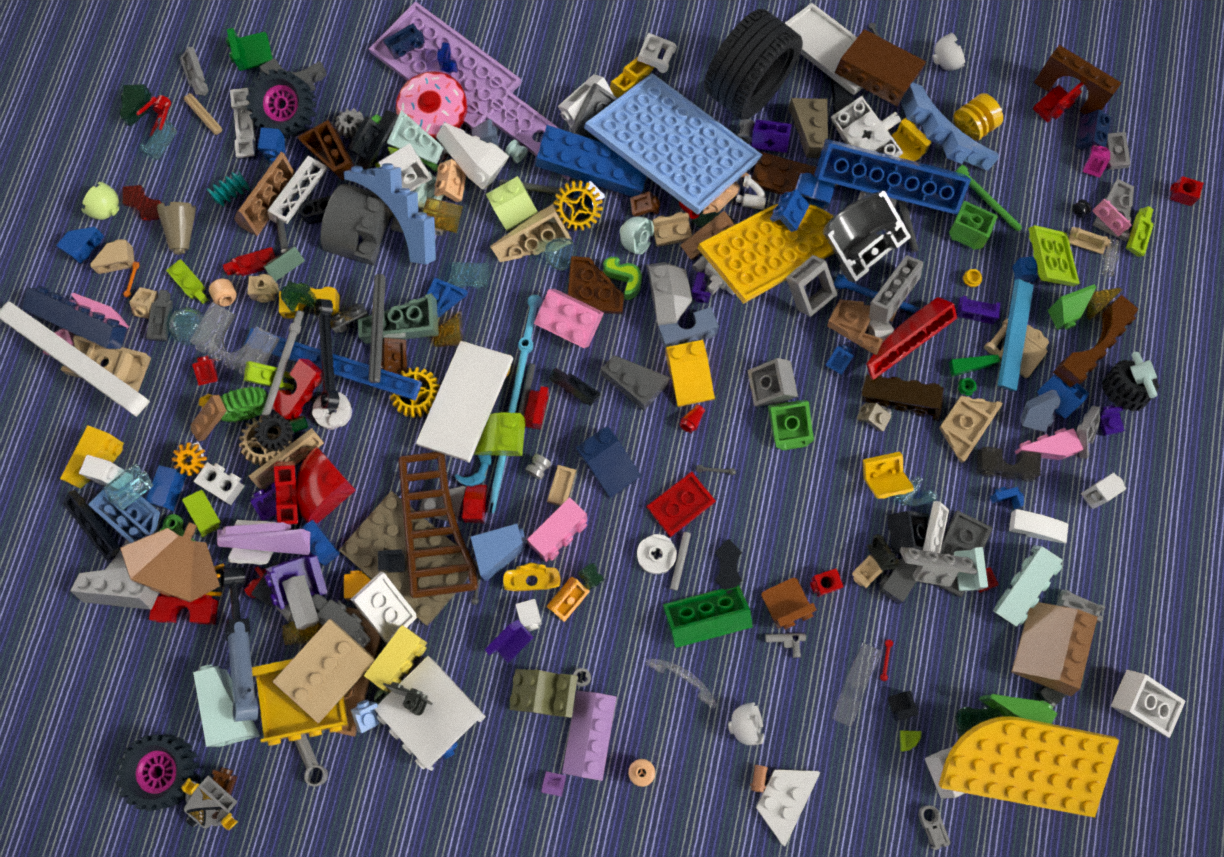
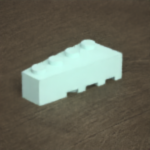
M1033 545L1030 550L1033 552V555L1025 558L1022 563L1023 571L1018 572L1011 581L1010 585L1013 587L1005 590L993 609L996 614L1015 626L1024 623L1028 616L1026 613L1029 608L1036 606L1041 591L1047 590L1051 583L1049 580L1052 575H1057L1062 568L1061 562L1063 560L1042 546Z

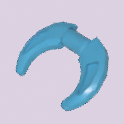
M478 455L481 463L478 473L470 477H461L456 474L455 478L464 486H475L482 483L486 478L485 473L488 465L491 466L490 455Z

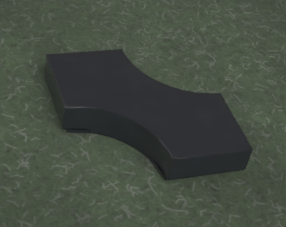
M728 539L714 552L720 563V571L714 581L724 590L735 588L743 581L737 571V561L742 552Z

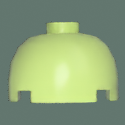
M98 182L100 185L97 188L93 186L87 192L82 203L85 205V210L82 209V212L91 218L104 220L117 214L119 199L113 188L104 182Z

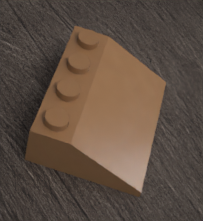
M280 152L234 218L241 228L256 236L260 234L270 220L268 209L295 174L283 152Z
M1038 602L1034 608L1030 607L1028 610V616L1024 623L1011 673L1072 696L1081 687L1098 617L1079 609Z

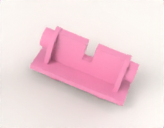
M1103 199L1092 211L1119 237L1131 226L1130 220H1127L1110 203L1111 201Z

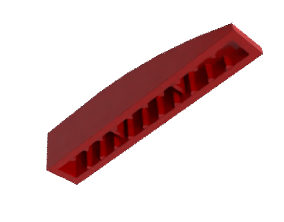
M937 297L895 329L882 343L877 355L873 354L866 363L870 378L872 380L877 378L956 320L957 314L954 303Z

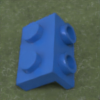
M797 190L785 192L780 197L778 205L774 208V213L770 220L774 222L780 219L791 232L796 231L809 204Z

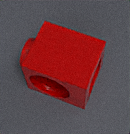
M1182 176L1177 182H1173L1170 188V192H1172L1170 200L1192 206L1200 199L1204 183Z
M837 568L813 576L811 578L812 582H810L813 593H817L818 597L841 590L844 587ZM821 579H827L830 582V587L824 588L821 585Z

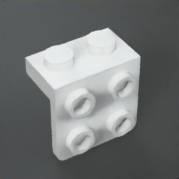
M237 520L235 526L276 522ZM233 548L228 556V560L231 563L262 565L269 562L273 552Z

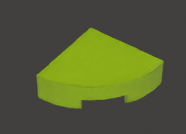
M901 730L900 752L909 751L914 748L921 739L922 731Z

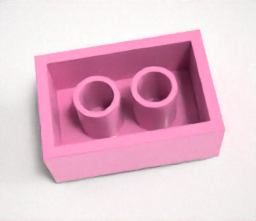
M549 289L534 324L582 348L589 347L604 312L556 289Z
M569 497L527 539L529 546L545 562L549 559L551 561L554 560L559 554L558 550L563 545L565 547L568 546L573 540L572 536L576 532L581 533L586 528L587 514Z

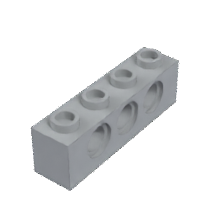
M908 255L905 256L872 300L869 318L885 325L889 322L921 278L923 261Z

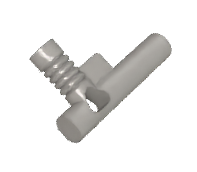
M805 633L765 634V642H784V648H793V658H801L799 644L800 641H806ZM792 636L798 637L797 642L793 640Z

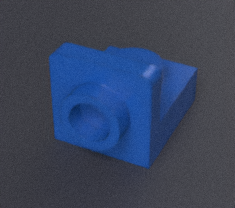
M845 344L842 346L838 345L826 366L842 375L855 355L852 353L853 349Z

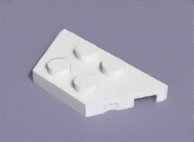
M773 770L766 789H764V793H762L756 805V809L782 845L786 846L820 772Z

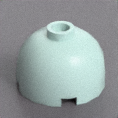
M639 216L628 219L620 228L622 245L625 249L635 254H643L651 244L648 241L649 237L654 234L653 222Z

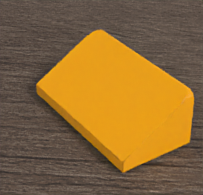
M571 577L549 602L547 608L565 622L590 591L577 579Z

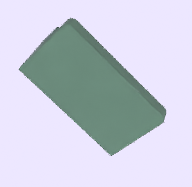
M293 245L263 267L272 276L274 281H277L305 260L296 246Z

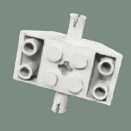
M861 96L831 116L845 144L895 157L903 154V151L888 132V129L901 122L900 117L896 116V112L881 121Z

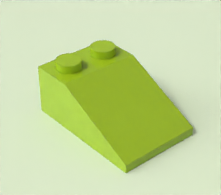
M501 412L490 414L473 455L522 456L526 419L521 413Z

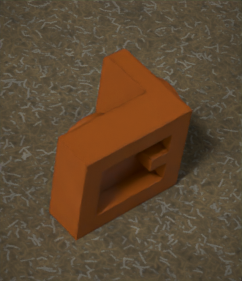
M650 191L630 198L632 215L635 217L649 212L659 214L660 201Z

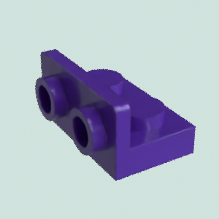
M274 482L271 484V488L267 490L262 488L254 492V496L251 498V503L261 521L277 514L276 487Z

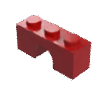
M299 359L289 374L297 382L296 391L292 393L289 390H278L272 408L285 419L297 418L302 413L304 404L312 398L314 389L323 381L322 369L309 359Z
M295 461L274 462L277 523L298 524Z
M160 593V596H157L150 610L149 620L161 623H176L178 613L182 609L188 608L190 611L189 622L216 625L219 601L212 599L211 595H203L192 602H188L172 595L169 597Z

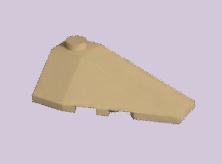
M552 204L491 245V248L498 260L504 262L522 258V256L538 255L541 252L557 251L573 241Z

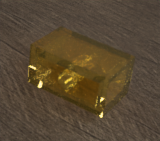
M427 197L423 212L427 213V216L434 217L435 228L457 233L463 206Z

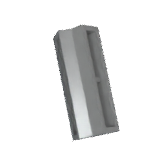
M305 575L292 577L282 582L296 628L305 630L308 627L315 626L319 619Z

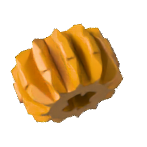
M188 442L186 447L183 444L179 445L180 451L174 450L173 452L178 456L172 458L173 462L177 461L178 463L174 468L181 467L180 474H184L187 471L188 476H191L193 471L196 474L200 473L199 467L203 468L205 466L201 461L207 460L206 456H201L205 450L198 451L199 444H195L192 447L191 442ZM188 456H192V457H193V459L191 460V462H187V461H186V459L188 458Z

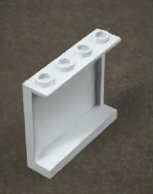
M427 656L400 684L409 691L411 688L422 691V694L427 695V699L433 704H427L424 713L417 716L404 707L405 696L391 691L374 710L378 713L377 719L383 725L386 723L389 725L391 735L397 740L400 738L404 742L402 747L410 755L413 753L417 757L416 763L423 770L427 768L432 771L434 769L432 765L476 721L481 722L486 716L439 665Z

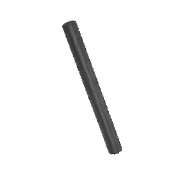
M376 274L374 276L369 382L379 383L381 375L386 280L383 274Z

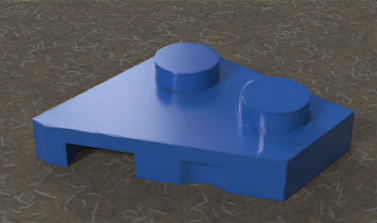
M434 278L427 294L432 293L437 300L438 318L468 294L467 290Z

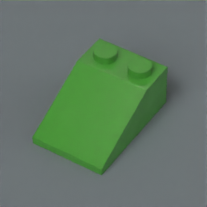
M996 694L980 696L979 698L981 702L1004 717H1019L1052 724L1058 714L1052 710L1053 707L1049 703L1042 700L1040 702Z

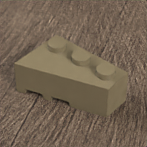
M791 98L788 110L792 114L794 126L799 133V139L806 158H820L825 139H828L827 99Z

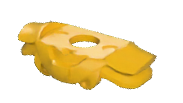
M535 563L517 566L516 570H508L503 576L504 589L509 591L546 590L559 587L561 582L559 571L556 568H546L545 565ZM529 576L537 577L538 581L534 586H529L526 583V579Z

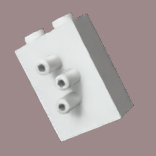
M593 74L558 106L562 118L570 126L569 130H571L593 83L600 85L613 95L604 77Z

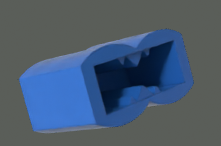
M800 173L795 190L811 205L827 209L835 184L818 180L811 173Z

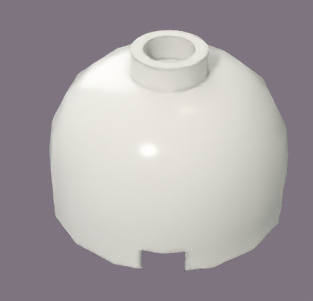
M953 33L942 37L936 43L934 48L935 54L932 55L934 63L936 65L939 64L942 69L947 71L957 70L965 66V58L961 46L955 43L957 38Z
M754 702L741 705L735 709L732 714V721L729 722L730 733L734 734L736 739L745 745H759L764 742V733L760 734V727H763L759 708L754 706Z

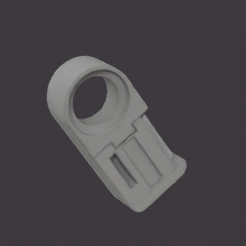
M930 805L922 806L918 815L922 827L926 830L930 844L933 845L930 848L938 850L940 847L949 846L950 840L937 808ZM926 809H931L934 812V819L932 821L925 820L924 811Z

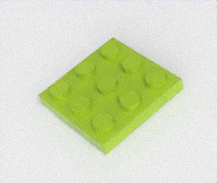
M1036 225L1029 227V240L1033 246V256L1037 262V272L1040 279L1073 287L1080 284L1067 233Z

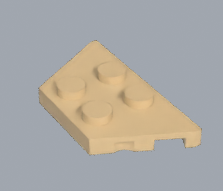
M965 396L959 397L939 429L961 463L965 462L1003 403L998 401L996 403L988 402L985 399H972Z

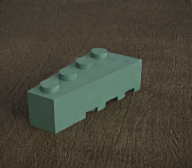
M432 293L425 295L423 298L413 299L409 303L401 306L397 305L391 307L390 310L384 311L382 340L383 338L412 339L439 336L437 300ZM372 315L358 319L359 338L365 344L371 343Z

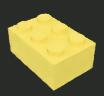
M401 625L364 676L382 690L391 692L383 683L391 685L392 682L400 684L402 676L405 673L408 674L414 667L413 662L417 656L421 657L426 651L427 647L425 645L427 642L407 627Z

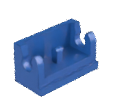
M159 465L146 500L156 507L174 511L187 475L185 473L180 474V471L177 469Z

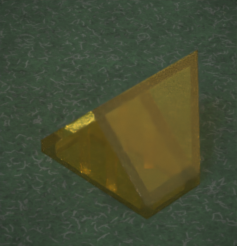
M461 311L444 324L438 326L439 336H434V347L459 345L460 341H463Z

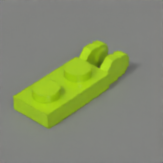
M248 361L245 366L244 381L271 387L277 368ZM284 372L279 389L294 390V385L283 383V378L294 379L289 375L290 372Z

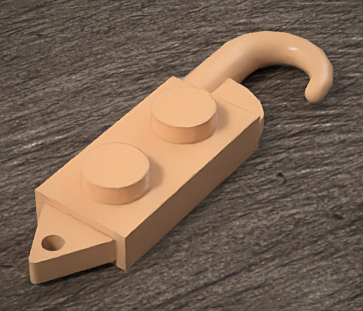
M745 173L741 177L745 178V175L749 176V174ZM735 181L703 209V214L718 213L738 194L739 184Z

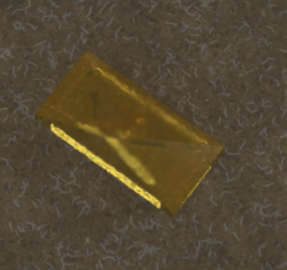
M1119 287L1095 291L1087 305V318L1091 320L1122 289Z

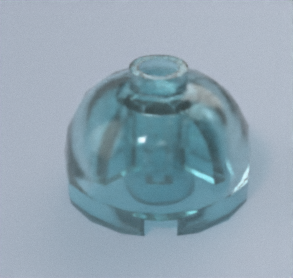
M191 307L176 310L171 315L168 323L169 331L173 338L180 344L187 346L198 344L199 340L207 336L209 330V322L204 314Z

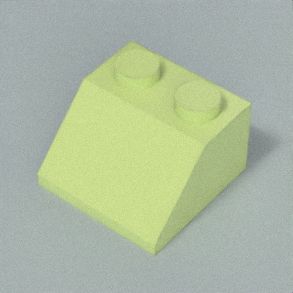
M518 176L486 194L507 232L538 213Z

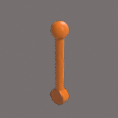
M136 261L133 262L126 291L123 293L126 298L131 296V286L136 270L139 268V262Z

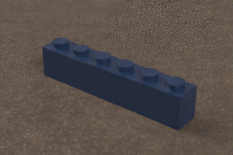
M37 286V288L27 289L22 309L106 349H121L127 327L120 325V321L111 318L107 319L105 314L92 312L90 307L77 305L76 301L64 299L62 294L49 292V289L46 287Z

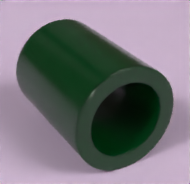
M304 415L288 421L292 425L294 433L308 428Z

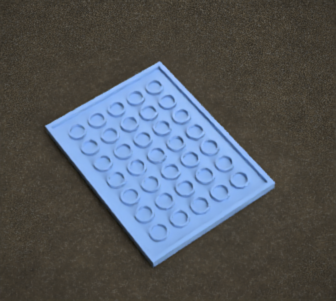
M653 73L587 121L584 127L697 215L762 157L761 153Z

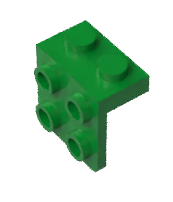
M234 28L227 29L228 37L225 38L228 47L231 48L229 56L231 62L236 64L239 71L262 66L273 59L266 32L239 38Z

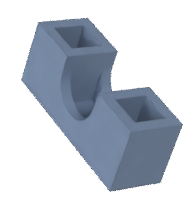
M709 307L694 312L692 318L694 327L691 329H683L678 323L659 325L657 331L664 350H666V347L714 337L718 333L719 326L712 308Z

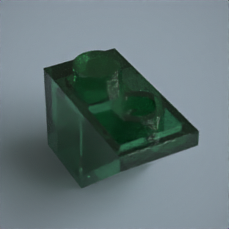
M145 84L123 85L120 116L128 126H133L151 109L150 106L140 115L136 114L151 100V92Z

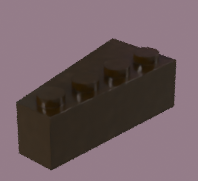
M866 374L861 396L862 402L877 403L879 406L886 408L891 405L897 411L905 412L911 410L916 413V416L924 417L926 414L933 416L932 420L939 421L944 387L936 383L928 385L922 384L917 380L904 381L899 377L886 378L882 375L872 380L870 375Z

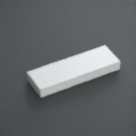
M933 501L923 551L940 553L949 509L940 501Z

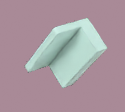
M983 547L966 551H955L954 556L972 559L978 571L976 575L959 572L957 574L958 590L969 591L987 588L988 582Z

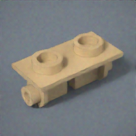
M1072 227L1068 238L1071 245L1102 255L1104 254L1105 247L1110 243V239L1107 236L1103 237L1082 230L1079 227Z

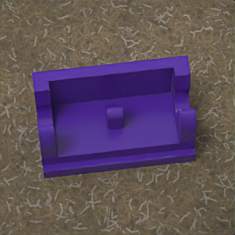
M963 295L959 298L957 317L994 324L999 319L1000 302L990 304L967 299V296Z

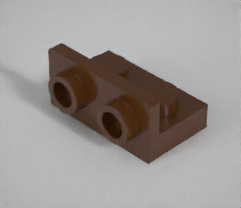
M383 338L381 369L402 375L401 371L407 373L406 340Z

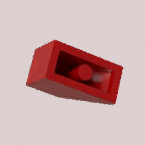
M487 485L466 487L462 517L465 523L485 524Z

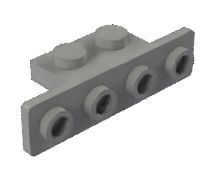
M901 547L900 549L905 563L918 565L912 575L914 580L918 582L950 587L959 572L975 575L978 572L972 559L968 557L917 550L915 548Z

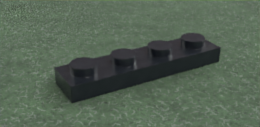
M76 490L68 492L63 502L64 506L106 561L113 560L120 549L117 541L112 538L107 528L96 517L95 512L85 503L84 498Z

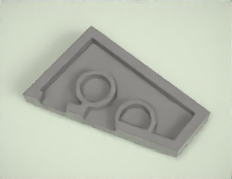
M1116 179L1106 200L1111 201L1110 203L1127 220H1130L1129 223L1131 224L1130 211L1133 204L1134 186ZM1098 216L1096 217L1093 226L1118 237ZM1129 228L1118 238L1127 241L1130 233H1128Z

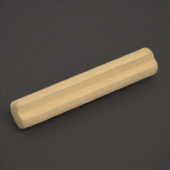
M187 94L184 100L214 135L221 133L222 128L192 94Z

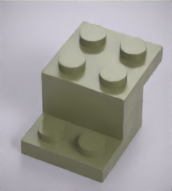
M516 669L513 677V690L510 697L509 710L572 718L578 676L541 670Z

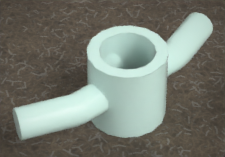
M1133 352L1132 358L1135 365L1131 366L1130 369L1137 385L1144 383L1149 397L1154 398L1157 396V392L1152 380L1156 379L1157 376L1150 360L1143 362L1139 352Z

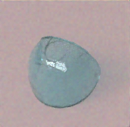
M559 237L548 242L545 247V258L548 264L557 270L567 269L571 264V256H574L575 252L573 240Z

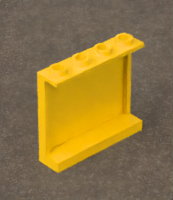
M293 659L252 667V674L257 680L264 738L260 740L263 743H268V746L281 744V740L287 738L289 741L300 740L301 735L309 734V737L322 735L321 731L329 730L330 733L342 731L343 726H348L344 696L321 722L317 723L273 683L274 679Z

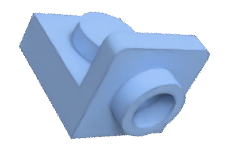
M363 700L357 703V707L351 709L359 733L379 725L374 710L378 707L376 702Z

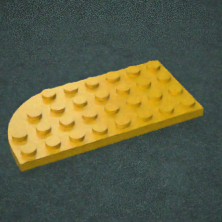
M776 204L699 243L697 248L744 304L787 280L786 277L811 256L814 255L825 259L834 254L833 249L823 234L825 225L834 216L819 207L809 204L798 229L791 232L780 219L774 222L770 220L774 213V208L778 205Z
M997 717L979 723L959 738L946 758L938 785L942 789L1095 817L1119 740L1114 736L1019 717Z

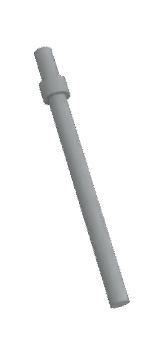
M298 310L296 312L294 321L289 326V335L261 414L264 417L271 413L296 336L300 333V324L304 316L302 311Z

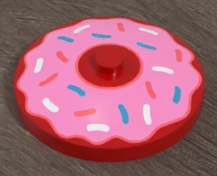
M437 71L424 72L412 77L401 88L396 100V114L399 115L402 110L436 141H439L436 136L443 123L446 122L460 128L465 120L468 109L467 98L459 82L452 76Z

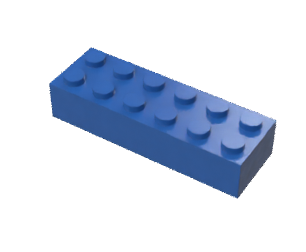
M546 126L536 158V167L584 182L591 181L596 186L631 197L642 193L646 175L606 144L559 128Z

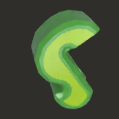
M608 257L604 260L603 272L607 277L627 282L624 300L636 297L641 289L642 273L640 269L631 263L620 265L618 257Z

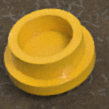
M970 269L964 273L963 281L969 287H977L982 282V275L978 270Z

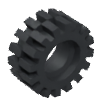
M269 414L267 415L268 418L262 417L263 421L261 423L258 421L257 423L259 427H255L257 441L269 451L274 450L277 452L278 449L284 450L285 445L288 447L290 445L288 443L289 440H293L291 435H294L292 425L281 415L274 414L272 416ZM273 426H278L281 428L280 437L274 440L269 439L267 435L268 430Z

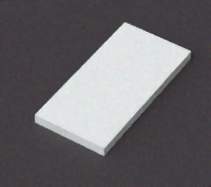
M813 3L785 22L786 25L802 37L803 47L800 54L851 94L855 95L862 89V87L834 73L841 57L857 39L854 34Z
M460 341L416 444L420 447L470 463L509 371L513 357Z

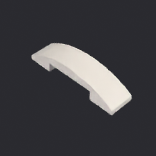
M248 88L230 90L231 107L234 110L235 151L237 158L255 156L256 153L255 123L249 116L252 112L248 111L246 105H251L246 100V95L250 96Z

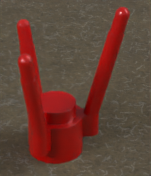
M158 95L157 98L153 96L136 113L140 115L153 104V110L159 115L152 128L151 137L154 136L157 128L162 130L169 107L171 106V101L163 95Z

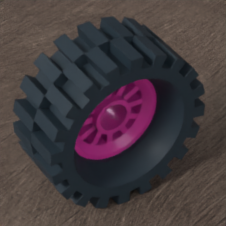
M274 69L268 70L269 75L265 72L261 73L262 79L255 78L253 80L256 84L254 88L251 86L248 88V91L252 92L251 96L246 95V100L251 104L246 105L247 110L252 112L249 115L250 118L256 121L255 124L260 128L280 129L284 138H290V135L296 137L299 135L298 131L304 133L307 130L304 126L306 124L311 126L312 121L309 120L310 116L315 117L316 115L312 107L317 108L316 102L312 100L315 98V95L310 91V86L301 78L283 69H278V72ZM286 101V106L281 109L280 104Z
M170 734L141 737V740L132 742L133 748H126L123 751L126 757L119 758L117 764L122 765L121 769L115 770V776L120 775L121 779L116 781V787H123V790L119 792L120 796L129 797L126 801L127 804H136V809H146V811L169 808L179 804L180 800H185L186 793L181 787L188 778L194 781L198 780L199 774H194V769L199 768V763L193 762L197 754L196 752H189L192 746L189 743H183V738L174 737L175 735ZM159 766L163 770L161 777L157 775V769Z

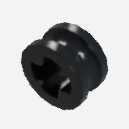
M1083 199L1072 206L1074 214L1079 218H1084L1092 210L1090 204Z

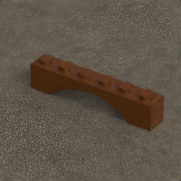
M1121 294L1102 313V331L1096 345L1090 350L1071 353L1062 360L1053 373L1070 388L1076 383L1080 385L1088 377L1086 373H1090L1098 365L1096 361H1100L1107 354L1105 350L1107 348L1110 349L1117 342L1115 338L1120 337L1127 330L1125 326H1129L1136 319L1134 315L1139 309Z

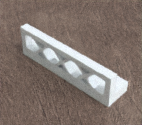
M308 156L268 209L269 219L275 223L279 219L288 224L299 209V206L326 172L327 166ZM316 167L320 168L318 173L312 174ZM309 179V186L302 188L305 182ZM297 193H299L300 198L298 199V201L291 202L297 195ZM289 207L290 212L286 217L283 216V212Z

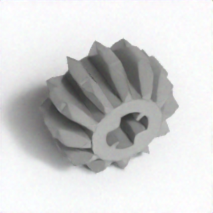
M346 108V112L340 111V116H335V127L339 135H344L348 139L350 136L354 138L364 118L360 111L357 112L354 108L349 111Z

